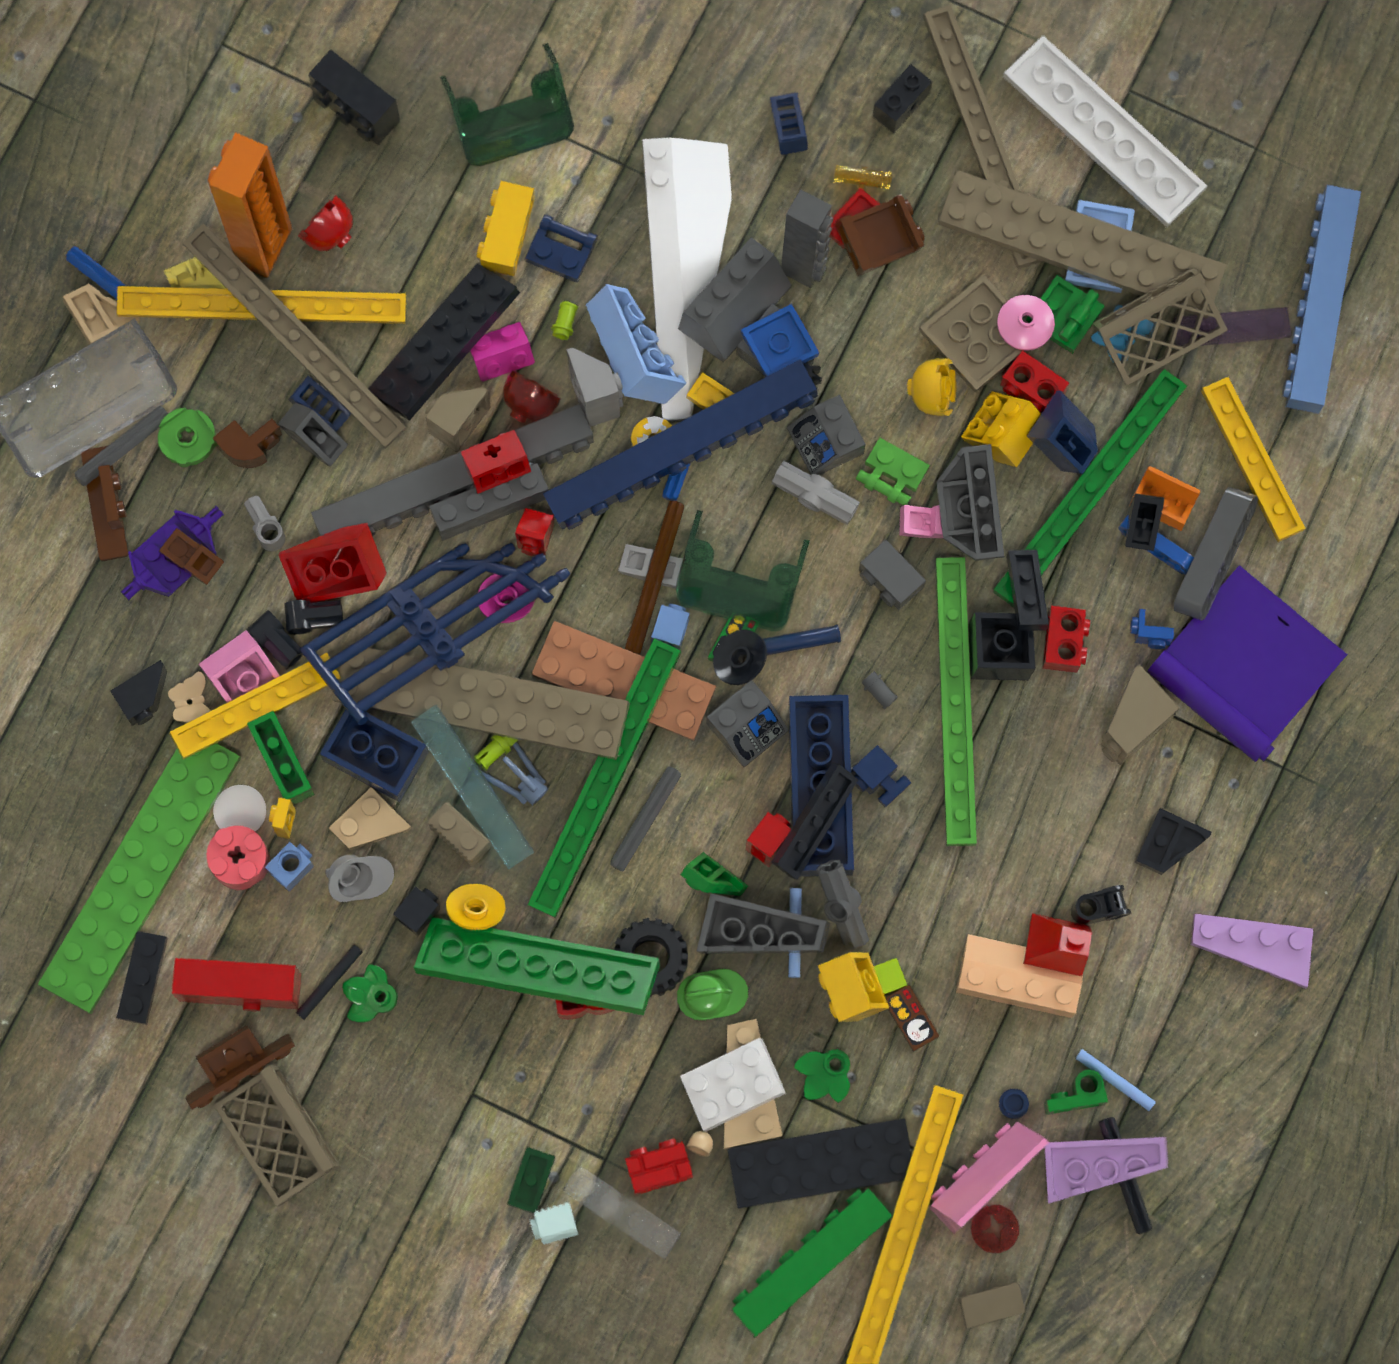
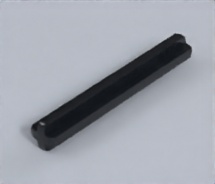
M1109 1117L1099 1122L1104 1140L1122 1139L1114 1117ZM1136 1178L1119 1182L1136 1233L1143 1234L1151 1231L1152 1224Z

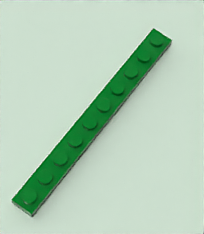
M1164 369L1024 549L1037 550L1041 576L1187 388L1185 383ZM1008 570L994 588L993 593L1014 608Z
M655 638L653 639L625 698L626 701H629L630 705L617 760L597 757L528 903L530 907L554 918L557 917L682 653L681 650Z

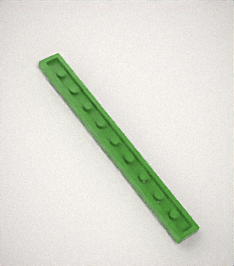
M965 557L936 558L946 846H976Z

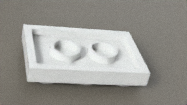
M761 1038L680 1076L703 1131L706 1132L786 1094L765 1043Z

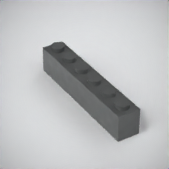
M800 189L786 214L781 267L786 276L811 288L815 280L818 282L822 280L827 270L825 265L828 261L827 254L830 249L828 247L831 240L829 236L832 231L830 226L834 218L831 217L832 205Z

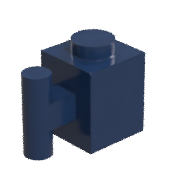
M878 745L851 770V774L858 779L855 786L861 792L866 790L871 795L879 787L885 791L878 798V801L884 807H887L911 784L910 780L904 775L896 782L891 778L897 771L898 765Z

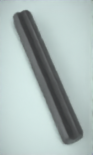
M158 406L75 472L76 480L82 486H86L99 476V466H111L157 430L168 412L162 406Z
M670 766L666 768L613 856L610 864L615 869L622 872L626 869L680 779L681 773L677 769Z

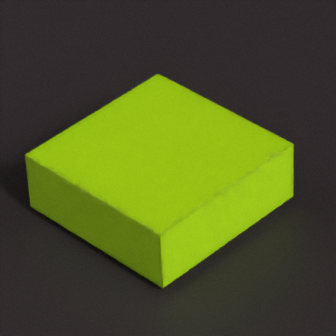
M897 958L874 966L884 995L907 986Z

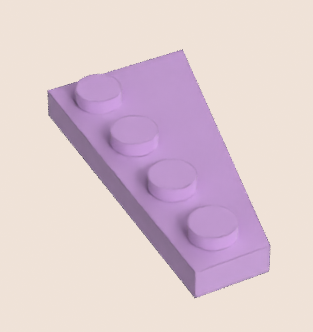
M1201 914L1193 916L1191 945L1224 958L1238 961L1250 968L1259 969L1281 980L1285 979L1302 988H1308L1313 929Z
M1166 1137L1049 1142L1045 1146L1048 1203L1168 1168Z

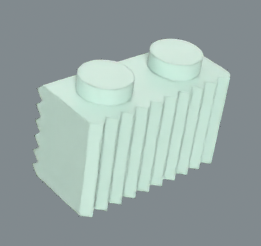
M567 1202L564 1205L559 1204L558 1207L554 1205L552 1209L549 1207L547 1210L542 1209L541 1212L536 1210L534 1213L535 1218L530 1220L535 1239L541 1238L543 1245L578 1235L571 1206Z

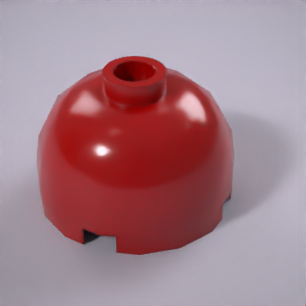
M335 195L309 221L308 224L310 225L298 235L308 246L321 252L330 251L336 246L342 249L352 238L349 231L353 226V216L347 205Z

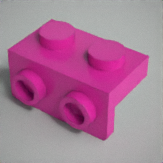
M520 322L484 334L470 350L482 382L532 365L535 362L529 341Z

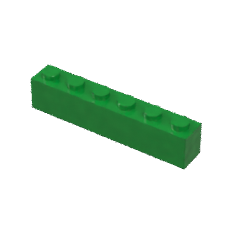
M869 1188L864 1193L858 1189L846 1200L849 1204L847 1208L841 1213L835 1209L823 1220L826 1226L817 1233L813 1229L800 1241L804 1245L796 1253L792 1249L785 1253L778 1260L781 1266L773 1273L767 1269L755 1280L758 1286L749 1293L745 1289L732 1300L736 1306L731 1311L754 1338L761 1334L892 1217V1214Z

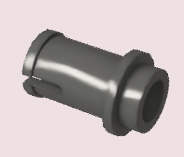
M874 671L862 681V684L865 686L864 690H868L882 705V708L886 709L898 696L881 679L882 675H877Z

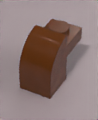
M270 419L249 437L234 420L212 439L215 446L232 464L242 468H255L267 462L263 450H270L280 441L279 437L282 436V433L275 421Z

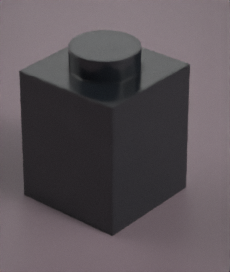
M415 886L393 915L397 921L416 936H419L431 922L432 917L434 918L440 911L439 904L436 903L439 898L427 888L421 891Z

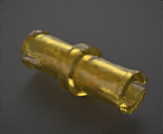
M836 164L834 183L859 185V188L862 189L868 186L890 190L893 172L869 170L868 166L854 168Z

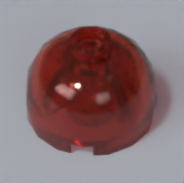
M511 370L504 383L502 392L504 403L512 410L509 415L522 423H525L527 419L538 421L551 416L562 398L534 380L525 379L523 374Z

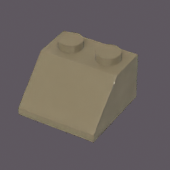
M482 387L445 393L441 395L438 401L432 400L425 411L429 434L455 452H458L491 408L488 390Z

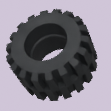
M645 918L642 922L637 923L635 921L631 923L628 929L625 927L621 932V936L615 942L614 950L634 953L635 949L645 942H657L664 946L668 952V963L662 971L657 973L650 997L655 994L661 996L668 990L672 991L676 988V984L682 981L688 965L687 945L679 930L676 931L669 922L665 924L661 919L656 918L655 921H650L649 918Z

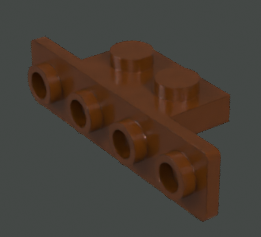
M107 446L81 451L83 465ZM113 464L111 466H99V476L87 484V491L99 559L101 561H108L128 556L122 519L127 517L124 501H119L118 490H122L119 473H114Z
M246 1025L197 1055L196 1059L210 1082L185 1097L191 1110L196 1107H205L213 1101L215 1095L222 1091H231L246 1076L257 1075L270 1061L286 1057L295 1046L290 1035L286 1034L262 1049L252 1031Z

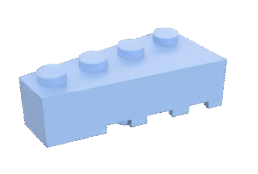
M606 284L586 304L591 322L596 328L600 343L610 361V367L620 377L623 387L621 391L624 396L665 404L687 384L682 375L676 376L671 369L674 362L668 354L663 356L656 345L659 339L654 331L643 324L646 318L628 289Z

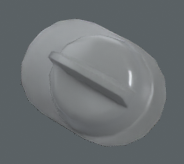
M343 855L336 859L331 867L325 871L329 879V893L333 899L339 902L377 897L387 891L394 878L393 866L389 860L381 856L357 857L354 855Z

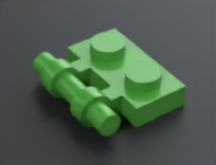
M879 438L865 462V465L874 469V471L869 474L861 469L856 480L865 484L864 487L870 491L876 490L887 496V500L893 504L898 502L901 505H908L911 497L902 491L906 487L916 492L930 465ZM882 474L897 482L895 486L892 487L880 480Z

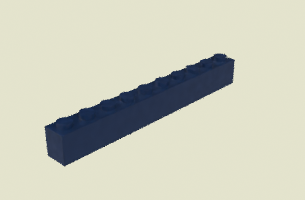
M800 359L543 493L561 529L568 528L570 530L576 528L583 523L584 518L592 514L594 516L603 514L609 509V505L617 501L622 503L631 499L635 495L634 492L641 488L650 489L661 482L660 479L668 474L674 476L683 472L686 469L685 465L695 460L696 462H702L712 455V451L720 447L726 449L738 442L737 438L745 434L751 436L763 429L764 424L772 420L774 422L783 420L789 415V411L797 407L800 409L808 407L814 403V398L818 397L817 389Z

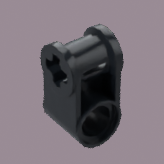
M1116 885L1080 896L1071 908L1073 920L1077 923L1088 925L1130 915L1131 910L1127 909L1123 896L1124 885ZM1081 903H1087L1092 907V916H1085L1081 913Z

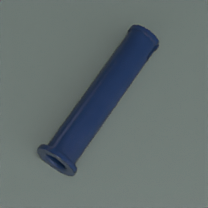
M837 624L830 627L763 638L767 647L768 656L836 642L840 643L841 636Z

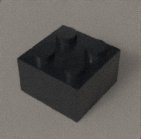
M975 612L968 624L971 679L1028 681L1036 669L1034 631H1018L1015 613Z

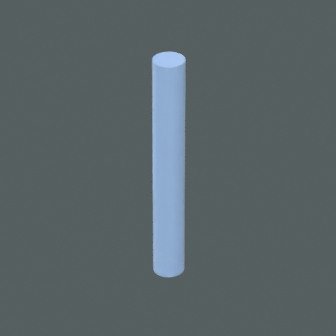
M790 888L789 912L801 915L802 889ZM789 953V978H800L801 953Z
M1082 1049L1075 1058L1089 1069L1098 1072L1104 1080L1146 1110L1150 1111L1156 1101Z

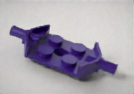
M217 506L201 518L174 510L175 515L133 553L131 551L128 552L134 578L128 586L120 591L128 601L141 589L169 597L191 577L190 574L174 563L168 562L166 557L159 553L161 547L176 528L216 555L211 535V526L224 515Z

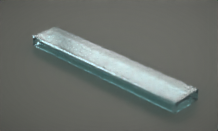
M435 705L411 721L508 870L533 854V849L439 707Z

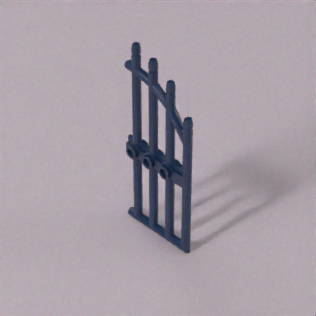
M464 543L302 646L299 650L359 725H363L368 721V717L364 712L435 665L440 671L447 667H452L458 663L460 658L465 656L461 650L462 647L537 598H540L544 603L552 601L554 596L549 590L570 576L568 569H561L554 576L551 575L538 583L527 574L546 562L547 559L543 553L535 555L530 561L528 560L519 567L514 568L500 564L505 557H509L516 551L512 543L503 546L500 551H495L485 559H458L470 551L468 545ZM440 571H465L421 600L412 590ZM484 572L503 576L439 619H436L428 610ZM515 582L528 589L527 592L455 639H452L446 632V627ZM386 606L395 615L394 618L326 662H323L316 653V651ZM401 626H404L410 633V638L341 683L332 673V671ZM417 646H420L428 655L357 703L348 693V691Z

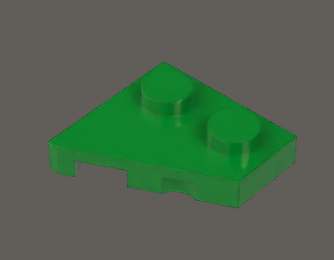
M704 852L687 864L680 874L686 879L685 882L691 888L698 891L701 890L703 893L742 896L748 887L747 884Z

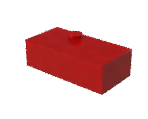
M175 958L172 995L179 1002L243 1006L244 1011L260 1012L261 1007L298 1009L301 973L296 965Z

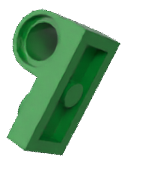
M1094 1070L1082 1071L1072 1083L1073 1096H1069L1068 1092L1051 1094V1099L1045 1101L1044 1107L1046 1115L1106 1105L1108 1098L1102 1076ZM1081 1079H1091L1095 1083L1094 1092H1084L1080 1086Z

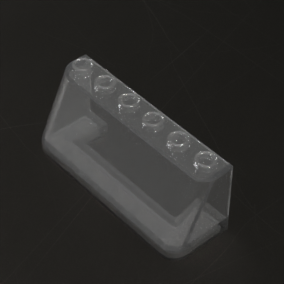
M134 318L1 396L0 432L25 473L30 477L38 478L172 400L177 393V385L161 356Z

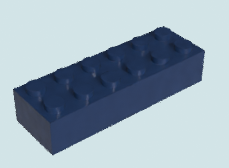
M848 695L789 696L792 827L832 762L840 764L851 773ZM852 791L800 877L818 876L816 869L821 864L827 863L830 860H840L846 875H853Z

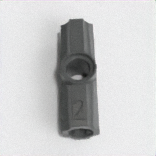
M830 860L827 863L821 864L816 870L828 901L824 907L826 916L836 923L846 949H856L865 945L869 941V937L858 909L862 902L859 892L850 886L840 860Z

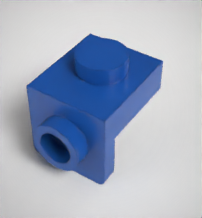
M1139 609L1136 617L1131 618L1130 634H1135V643L1148 644V648L1164 649L1165 646H1170L1174 637V628L1145 626L1146 610Z

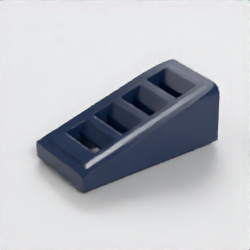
M797 92L769 97L780 154L785 155L806 151L808 149L807 136ZM794 105L792 109L778 111V108ZM794 116H796V118L786 119V120H781V121H780V119H783V118H789V117H794ZM796 127H798V129L788 130V131H782V130H784V129H790V128H796Z
M309 376L305 378L288 399L292 404L296 402L313 409L335 432L340 429L351 415L333 395ZM310 389L313 393L305 402L301 397ZM319 395L323 399L313 409L310 405ZM328 402L332 405L324 416L320 415L319 412ZM336 410L342 412L333 424L328 421Z

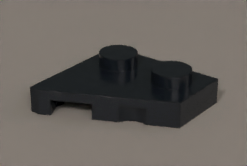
M1160 808L1135 863L1162 875L1207 840L1212 832Z

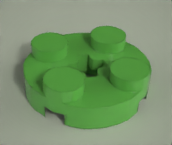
M179 408L167 414L161 421L158 432V445L168 460L181 467H188L203 462L216 447L212 439L216 435L215 428L210 418L202 411ZM183 431L195 433L190 443L179 441L182 439L181 433Z

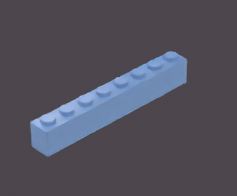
M1327 185L1324 193L1317 196L1315 210L1319 211L1318 221H1313L1310 237H1314L1315 240L1313 247L1309 246L1306 256V263L1310 264L1309 274L1304 273L1301 290H1305L1304 300L1300 299L1296 316L1301 317L1300 326H1295L1292 336V343L1296 344L1295 354L1290 353L1287 370L1292 372L1290 380L1285 381L1282 397H1287L1285 407L1319 414L1325 404L1361 191Z

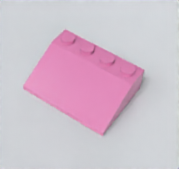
M1016 1122L1012 1127L1007 1123L995 1134L998 1141L991 1148L985 1144L973 1156L977 1161L969 1169L964 1164L952 1176L955 1182L948 1189L941 1186L931 1196V1200L934 1203L930 1205V1210L953 1234L956 1233L1049 1143L1044 1137L1019 1122Z

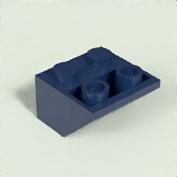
M1057 390L1027 437L1061 471L1083 474L1098 452L1095 425L1061 391Z

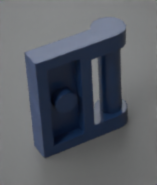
M544 214L525 257V262L578 283L596 244L598 235L591 232L588 234L554 221L552 216ZM551 231L583 244V248L579 251L546 236Z

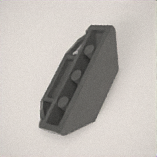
M991 444L962 447L937 481L943 539L975 561L1004 558Z

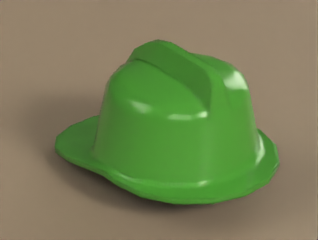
M718 969L690 975L680 984L677 991V1002L680 1010L687 1017L694 1020H708L730 1016L740 1011L748 999V987L745 980L739 973L730 969Z

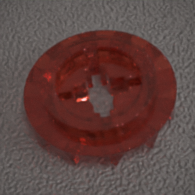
M988 1205L979 1210L972 1220L971 1234L973 1240L986 1252H1005L1018 1239L1020 1234L1019 1221L1012 1210L1002 1205ZM990 1216L993 1217L997 1224L1008 1225L1000 1231V1242L994 1233H983V1231H986L991 1226L992 1220Z

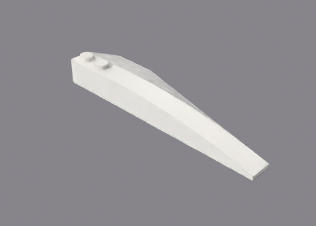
M679 138L643 139L656 335L659 339L657 346L663 356L668 354L674 362L671 369L675 375H682L687 383L667 403L661 404L662 418L667 421H682L691 417L693 413L694 403L687 399L686 395L699 378L704 348L681 332L678 327L685 309L718 274L732 199L728 145Z

